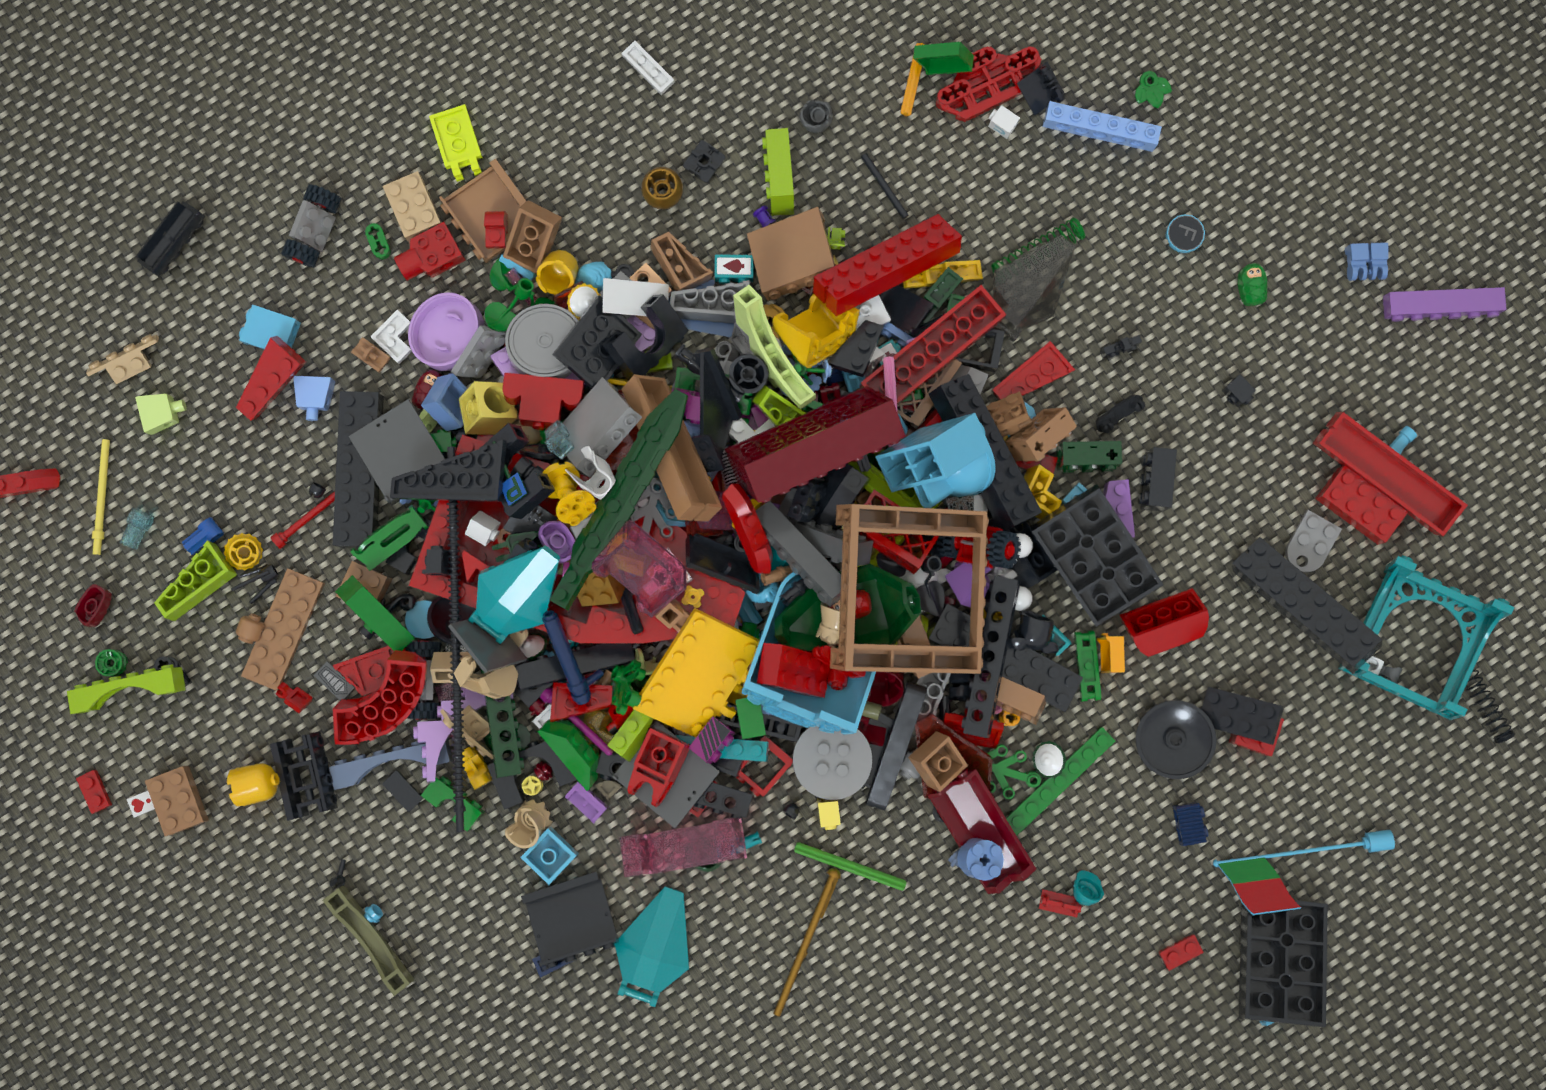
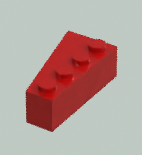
M270 337L236 408L250 421L258 418L306 364V361L280 337Z

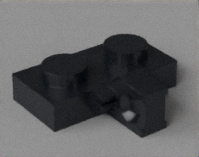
M1140 335L1132 338L1126 337L1118 343L1104 347L1100 351L1102 359L1105 357L1113 359L1120 355L1119 352L1129 353L1137 350V346L1142 342Z

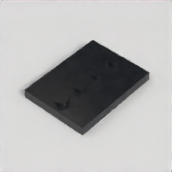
M599 295L593 300L552 355L592 389L602 377L608 381L618 368L602 344L614 332H626L635 345L642 333L621 314L603 313V298Z

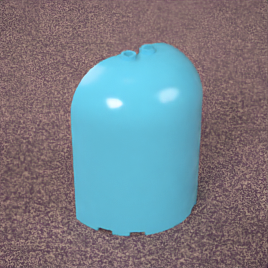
M792 572L784 579L776 592L745 679L742 694L748 695L747 699L751 703L763 705L762 710L806 728L817 726L820 731L834 734V731H841L844 735L854 734L857 731L876 672L866 671L865 676L859 678L848 677L847 687L842 690L831 689V686L827 684L825 698L805 696L757 683L763 643L780 644L775 637L774 620L788 606L782 603L784 599L780 600L779 596L786 592L794 581L802 578L799 574L796 575Z

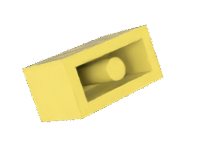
M817 798L820 826L825 827V830L836 829V825H841L838 800Z

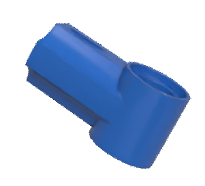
M212 517L201 522L197 527L198 529L182 541L184 548L191 555L198 553L204 547L203 545L207 540L213 543L223 536L224 532Z

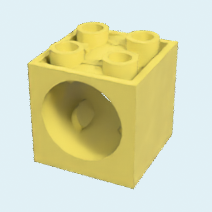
M474 381L460 396L459 404L465 434L495 435L508 423L512 424L517 419L515 405L508 404L504 399L503 383Z

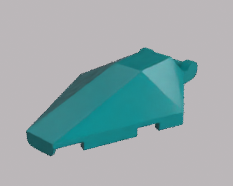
M544 545L534 551L530 550L508 559L496 567L491 566L482 570L478 576L476 610L471 614L468 621L472 624L476 623L496 638L495 641L499 644L509 634L544 624L542 618L543 614L549 610L548 606L554 589L560 556Z
M665 886L618 938L619 942L614 943L623 979L617 995H627L650 1003L649 1006L655 1007L660 992L689 969L684 892ZM630 983L654 991L653 996L628 988L627 984Z

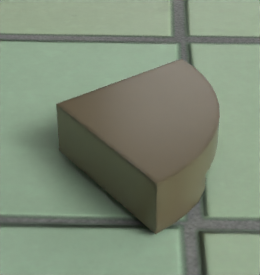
M605 780L596 784L595 787L609 800L622 785L616 781Z

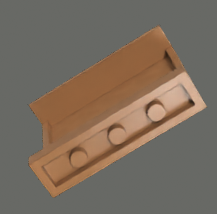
M496 158L489 162L491 167L445 199L442 196L439 197L442 201L440 206L446 215L448 213L452 215L453 219L451 222L457 230L459 228L462 229L464 232L461 235L468 245L472 243L475 248L472 250L478 260L483 259L485 263L505 250V248H486L485 212H507V245L519 207L526 202Z
M819 207L747 233L761 292L768 301L776 300L788 293H795L798 289L813 286L814 276L835 266L824 226V215Z

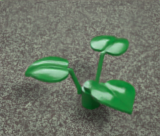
M500 258L493 264L489 275L491 285L498 291L508 289L511 292L515 289L516 296L508 308L500 302L490 303L486 307L484 317L486 325L490 329L507 331L509 324L516 316L510 310L518 299L526 300L530 297L531 306L538 304L559 306L554 301L543 297L537 298L534 304L535 293L532 292L534 284L530 279H521L519 273L507 268L505 264L499 261Z

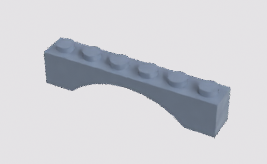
M448 738L440 751L437 765L453 761ZM417 741L411 743L412 747L404 748V745L392 747V752L385 753V750L373 752L372 757L366 758L365 754L355 756L354 761L347 762L346 759L335 761V766L329 767L334 790L359 784L363 777L372 769L391 760L410 759L426 764V758H422V746H426V743H418Z

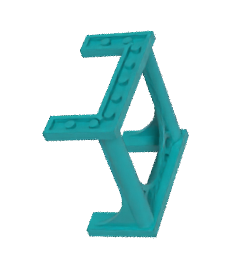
M1403 555L1401 557L1398 556L1386 565L1384 570L1386 575L1363 623L1378 635L1389 613L1398 605L1411 600L1435 602L1446 608L1455 617L1461 629L1462 647L1438 702L1368 671L1370 664L1366 662L1354 674L1341 664L1338 669L1446 719L1453 720L1464 717L1468 709L1458 705V702L1486 641L1499 620L1511 615L1515 607L1509 605L1510 602L1502 598L1493 599L1484 604L1476 596L1461 594V590L1451 586L1448 588L1443 586L1442 582L1437 579L1431 578L1430 580L1423 577V573L1415 570L1417 564L1413 563V559ZM1403 583H1408L1412 587L1413 593L1411 596H1406L1403 593ZM1417 587L1419 588L1420 591H1423V590H1424V591H1425V594H1424V595L1418 594V593H1417ZM1396 591L1397 594L1401 597V599L1398 601L1394 600V597L1397 596L1395 594ZM1438 596L1442 598L1441 602L1437 600ZM1454 605H1458L1457 607L1459 608L1464 607V609L1458 612L1454 609ZM1465 612H1473L1475 619L1472 622H1464L1462 615ZM1475 625L1474 629L1471 628V633L1466 631V627Z

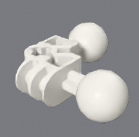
M1017 533L1019 537L1018 542H1021L1019 546L1021 552H1018V555H1020L1019 558H1024L1033 549V542L1026 534ZM995 566L986 574L990 581L994 580V576L1010 579L1018 576L1014 570ZM1020 586L1015 610L1023 611L1031 605L1032 594L1026 587Z

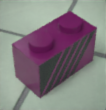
M713 716L689 746V749L706 763H715L721 757L722 749L725 746L728 747L734 740L733 735L735 732Z

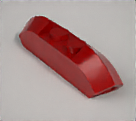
M56 468L1 475L0 498L56 489L59 487L60 474Z
M731 484L723 493L722 499L751 567L756 573L770 574L773 560L772 550L755 508L743 488L739 484Z

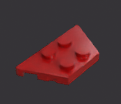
M389 646L337 663L333 667L345 677L349 684L355 687L358 693L365 696L373 693L383 684L387 669V659L394 651Z

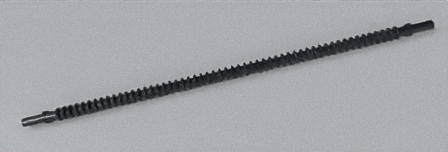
M447 447L448 458L456 456V447ZM449 500V503H446V505H449L447 509L449 511L447 515L449 517V520H447L449 532L447 534L450 537L447 540L450 541V544H447L450 549L447 551L450 552L448 556L450 558V561H448V564H450V567H448L450 579L448 581L451 584L448 587L451 590L448 593H451V596L448 598L451 599L449 603L451 605V608H449L451 620L449 622L452 624L462 621L459 620V617L462 616L459 614V611L462 609L459 608V605H461V602H459V599H461L459 587L461 585L458 582L461 579L458 576L461 573H458V570L461 568L458 567V564H460V561H458V558H460V555H458V552H460L458 540L460 538L457 537L460 532H457V529L460 528L457 526V523L460 521L457 520V517H459L457 505L459 503ZM451 631L449 632L452 635L449 640H452L450 644L452 646L450 650L452 652V655H450L452 667L450 669L453 672L450 675L453 676V679H450V681L453 682V685L450 687L453 688L451 691L453 693L451 697L453 699L451 703L453 708L451 711L454 712L451 715L454 717V720L451 721L454 723V726L451 728L454 729V732H452L454 738H452L454 744H452L454 746L452 758L455 759L452 764H455V767L452 768L455 770V773L452 774L455 776V779H453V782H455V785H453V788H455V791H453L455 797H453L455 800L453 810L456 812V832L459 833L464 832V812L466 811L464 806V799L466 797L463 796V793L466 792L463 790V787H465L463 784L465 781L463 778L465 775L463 773L465 761L462 760L465 755H462V752L465 751L462 749V746L465 745L462 743V740H464V737H462V734H464L462 728H464L462 716L464 714L461 713L464 708H461V705L464 704L461 702V699L464 697L461 696L463 690H461L454 672L461 662L460 658L463 656L460 655L462 643Z

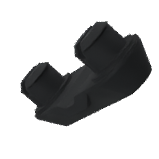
M1130 395L1098 417L1096 420L1097 430L1108 434L1114 429V425L1119 420L1135 411L1140 412L1141 409L1143 410L1145 402L1142 396Z

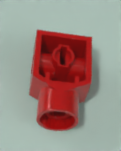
M445 222L410 239V249L394 257L406 281L422 273L434 278L466 261Z

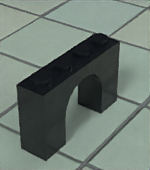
M664 294L652 295L641 306V309L651 321L655 330L654 344L646 353L639 351L626 332H614L602 344L628 381L634 374L647 376L646 373L659 364V360L663 356L668 355L672 351L671 348L684 339V335L689 331Z
M508 423L483 446L493 445V441L497 443V441L506 440L505 464L508 468L512 457L527 445L529 440L521 426ZM534 471L523 481L528 494L511 506L508 505L502 492L501 502L504 506V512L509 517L523 519L555 491V488L547 474ZM504 472L503 482H505L506 480H508V479H507V476H506V474H505V472Z
M538 741L527 745L528 749L524 751L518 750L519 758H523V761L531 756L545 759L550 764L559 787L577 780L546 742L539 744ZM509 752V757L504 758L505 761H512V752ZM492 759V764L487 765L504 810L524 802L525 798L519 786L517 775L496 778L494 759Z

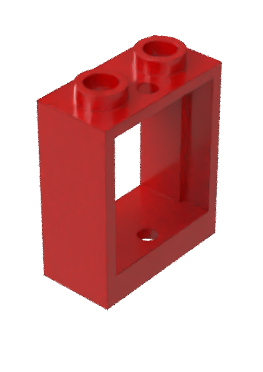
M766 735L760 741L769 742L768 749L785 763L784 766L764 789L742 771V768L749 762L748 760H744L739 775L736 777L743 784L746 781L751 786L750 790L756 796L761 794L763 797L793 763V759Z

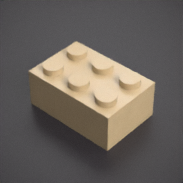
M418 171L383 186L403 235L409 243L410 239L442 223L424 180Z

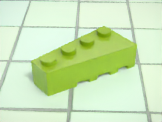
M788 128L765 130L766 137L762 138L763 149L767 150V154H763L764 166L768 165V170L765 171V182H769V187H766L767 199H770L771 216L793 215L794 191Z
M207 540L203 545V549L193 556L191 563L181 570L178 574L179 577L173 583H170L154 602L164 618L176 621L237 575L216 544Z

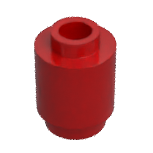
M830 668L827 684L831 686V689L842 690L847 687L848 676Z

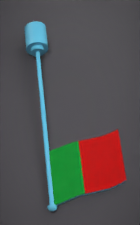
M1391 830L1365 833L1364 837H1362V842L1222 861L1215 859L1213 865L1219 867L1229 879L1246 909L1252 915L1301 909L1290 896L1280 876L1266 860L1267 858L1362 845L1369 853L1394 849L1395 841Z

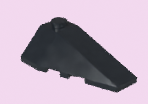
M846 463V466L841 469H833L827 472L828 474L825 478V482L829 483L827 493L819 506L820 511L814 519L816 521L815 524H829L833 526L832 529L836 530L839 526L836 525L837 505L854 504L871 480L849 463Z

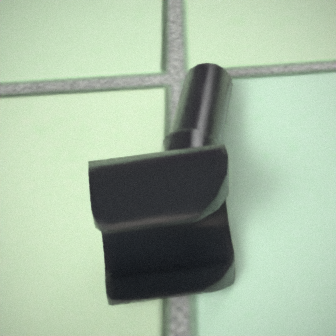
M341 859L337 876L330 879L329 884L331 887L336 885L337 882V888L345 884L343 870L346 860Z

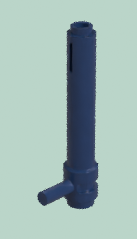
M553 610L546 611L543 614L542 621L567 679L566 685L571 692V697L578 705L586 704L591 699L589 686L604 674L600 669L588 678L581 674L558 614Z

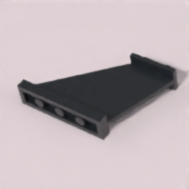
M714 347L696 350L693 354L700 369V435L693 436L691 439L706 472L725 469L721 458L733 421L740 420L742 417Z

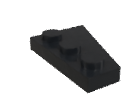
M865 320L828 360L831 368L864 377L883 333L884 325Z

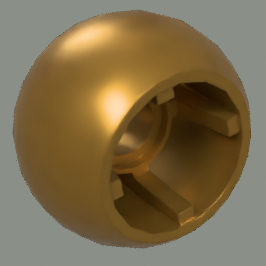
M657 167L645 175L641 191L645 201L650 206L657 209H669L681 199L683 184L679 175L672 169ZM670 182L675 185L674 189H671ZM650 187L654 189L653 195L650 193ZM660 188L668 190L665 194L658 193Z

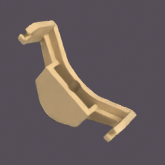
M527 629L510 634V637L519 648L528 637ZM469 655L461 660L454 672L460 687L493 699L511 695L515 690L518 679V672L514 665L488 673L474 674L476 662L475 660L470 662L472 657Z

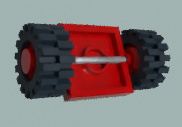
M987 526L986 567L1012 568L1013 564L1017 563L1016 558L1019 559L1020 555H1018V552H1021V548H1019L1021 542H1018L1019 537L1015 533ZM938 537L937 545L939 547L937 549L941 555L955 558L962 563L973 564L974 537Z

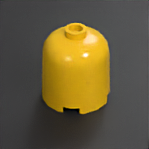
M556 250L548 254L537 270L536 281L539 288L544 293L548 292L557 297L567 294L571 290L578 274L576 258L564 250Z
M264 763L237 767L230 770L227 776V785L231 784L232 790L229 797L237 807L271 799L276 794L280 782L279 776L275 773L274 769Z

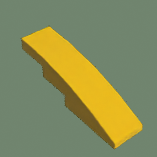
M980 260L953 261L937 264L904 281V289L931 287L948 267L963 278L961 283L982 280Z

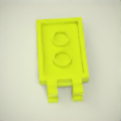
M466 105L430 115L429 118L445 168H452L456 181L464 180L460 168L471 165L475 176L481 174L482 171L478 159L483 157Z

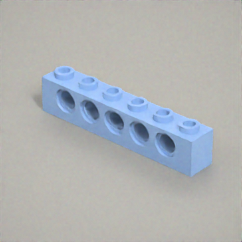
M1052 101L1049 102L1046 108L1042 125L1045 128L1151 152L1158 145L1162 126Z

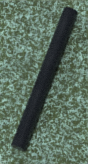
M867 153L863 154L861 159L902 219L907 218L909 214Z

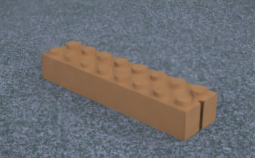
M635 374L622 388L627 403L642 416L637 423L639 430L647 416L671 393L665 378ZM682 421L678 436L670 450L666 451L656 471L677 520L692 521L694 519V521H709L722 506L684 421Z

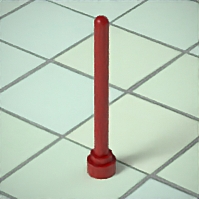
M335 491L283 533L276 532L270 538L279 549L283 548L291 535L335 501Z

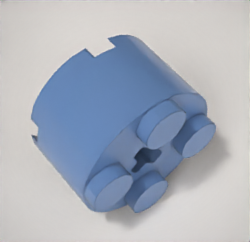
M972 838L959 849L957 861L964 874L971 878L986 881L1000 875L1004 858L1001 847L996 843L985 839Z

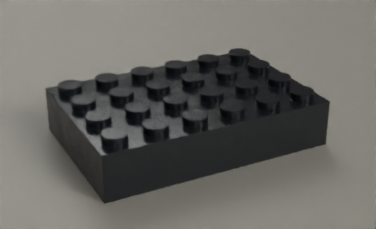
M1097 484L1030 526L1032 533L1096 627L1164 585Z
M1295 900L1301 909L1252 915L1241 902L1238 1019L1326 1027L1328 904Z

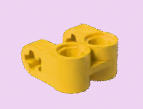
M470 746L462 752V755H465L462 760L465 761L463 767H465L464 770L467 772L470 783L474 790L492 781V777L482 755L476 750L477 747L474 746L472 748Z

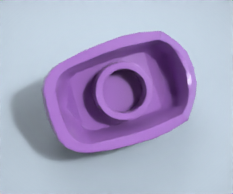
M548 521L543 524L538 531V537L542 546L545 545L560 556L559 563L569 561L571 559L572 546L575 542L569 529L561 521Z

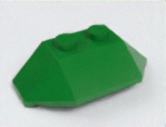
M548 719L537 732L586 791L590 790L598 779L596 769L599 762V749L570 720L550 722V719Z

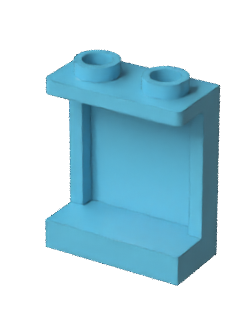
M252 304L251 309L246 313V323L239 332V341L246 345L265 349L270 337L278 336L292 348L301 323L294 318Z

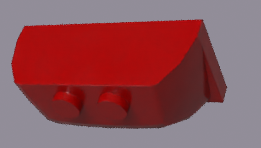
M1192 588L1120 614V619L1139 651L1149 657L1202 638L1208 628L1209 613Z

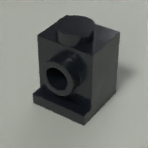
M431 546V549H427V555L425 556L426 570H422V574L430 576L448 575L450 573V570H448V567H450V564H448L450 552L444 550L443 546Z

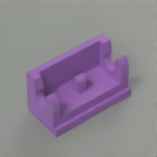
M579 781L565 796L592 823H595L608 808L591 790L586 791Z

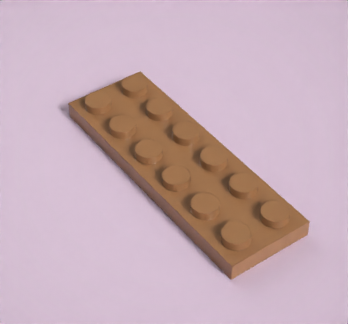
M287 568L265 619V628L259 641L255 642L241 677L273 690H279L277 687L285 678L325 583Z

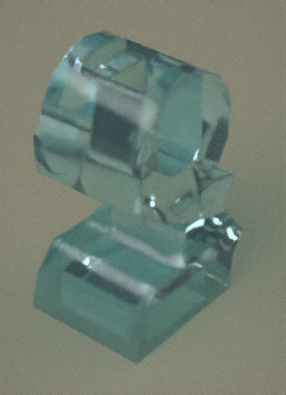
M556 420L544 431L547 448L559 458L563 459L575 448L572 442L567 439L570 433L560 421Z

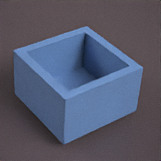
M453 373L437 377L421 406L445 431L462 428L464 424L459 398L468 388Z

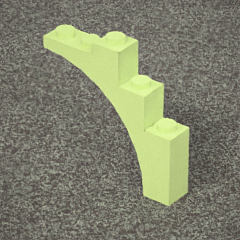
M750 285L734 294L736 324L749 336L750 350L764 360L768 367V380L775 388L779 387L802 409L816 399V394L796 372L778 344L767 320L762 297Z

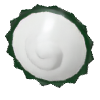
M533 632L528 634L520 650L529 662L536 661L537 657L544 655L547 640L544 635Z
M1049 740L1037 745L1036 750L1033 751L1034 756L1032 758L1034 762L1033 767L1037 773L1041 774L1042 778L1047 777L1048 779L1056 778L1062 774L1066 764V756L1061 746Z

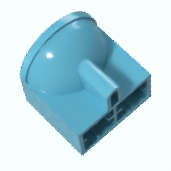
M976 413L920 428L902 439L899 443L892 445L875 456L891 492L913 487L924 508H932L948 496L965 497L977 495L990 486L995 475L994 455L985 436V429L979 422Z

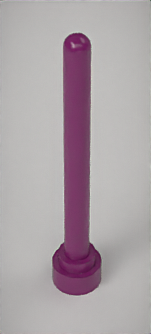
M546 688L540 696L546 704H552L553 688ZM577 716L568 718L606 755H612L613 750Z

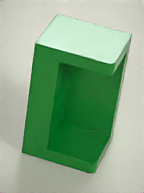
M747 698L735 700L742 739L766 735L761 704L755 705Z

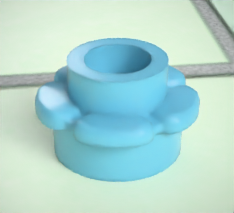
M372 904L365 908V918L369 922L378 923L379 919L383 916L380 907Z

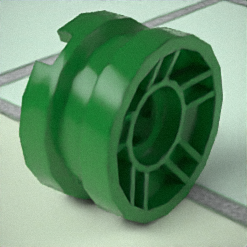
M107 649L97 655L95 667L101 675L115 677L125 672L128 660L126 655L120 650ZM113 660V661H114V665H113V666H109V664H110L111 661Z

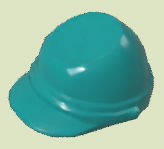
M1081 870L1077 873L1073 885L1075 900L1085 906L1098 903L1104 896L1100 879L1088 871Z

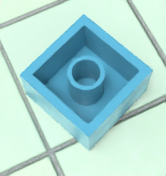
M549 827L539 837L537 843L530 847L520 858L550 885L579 853L552 827Z

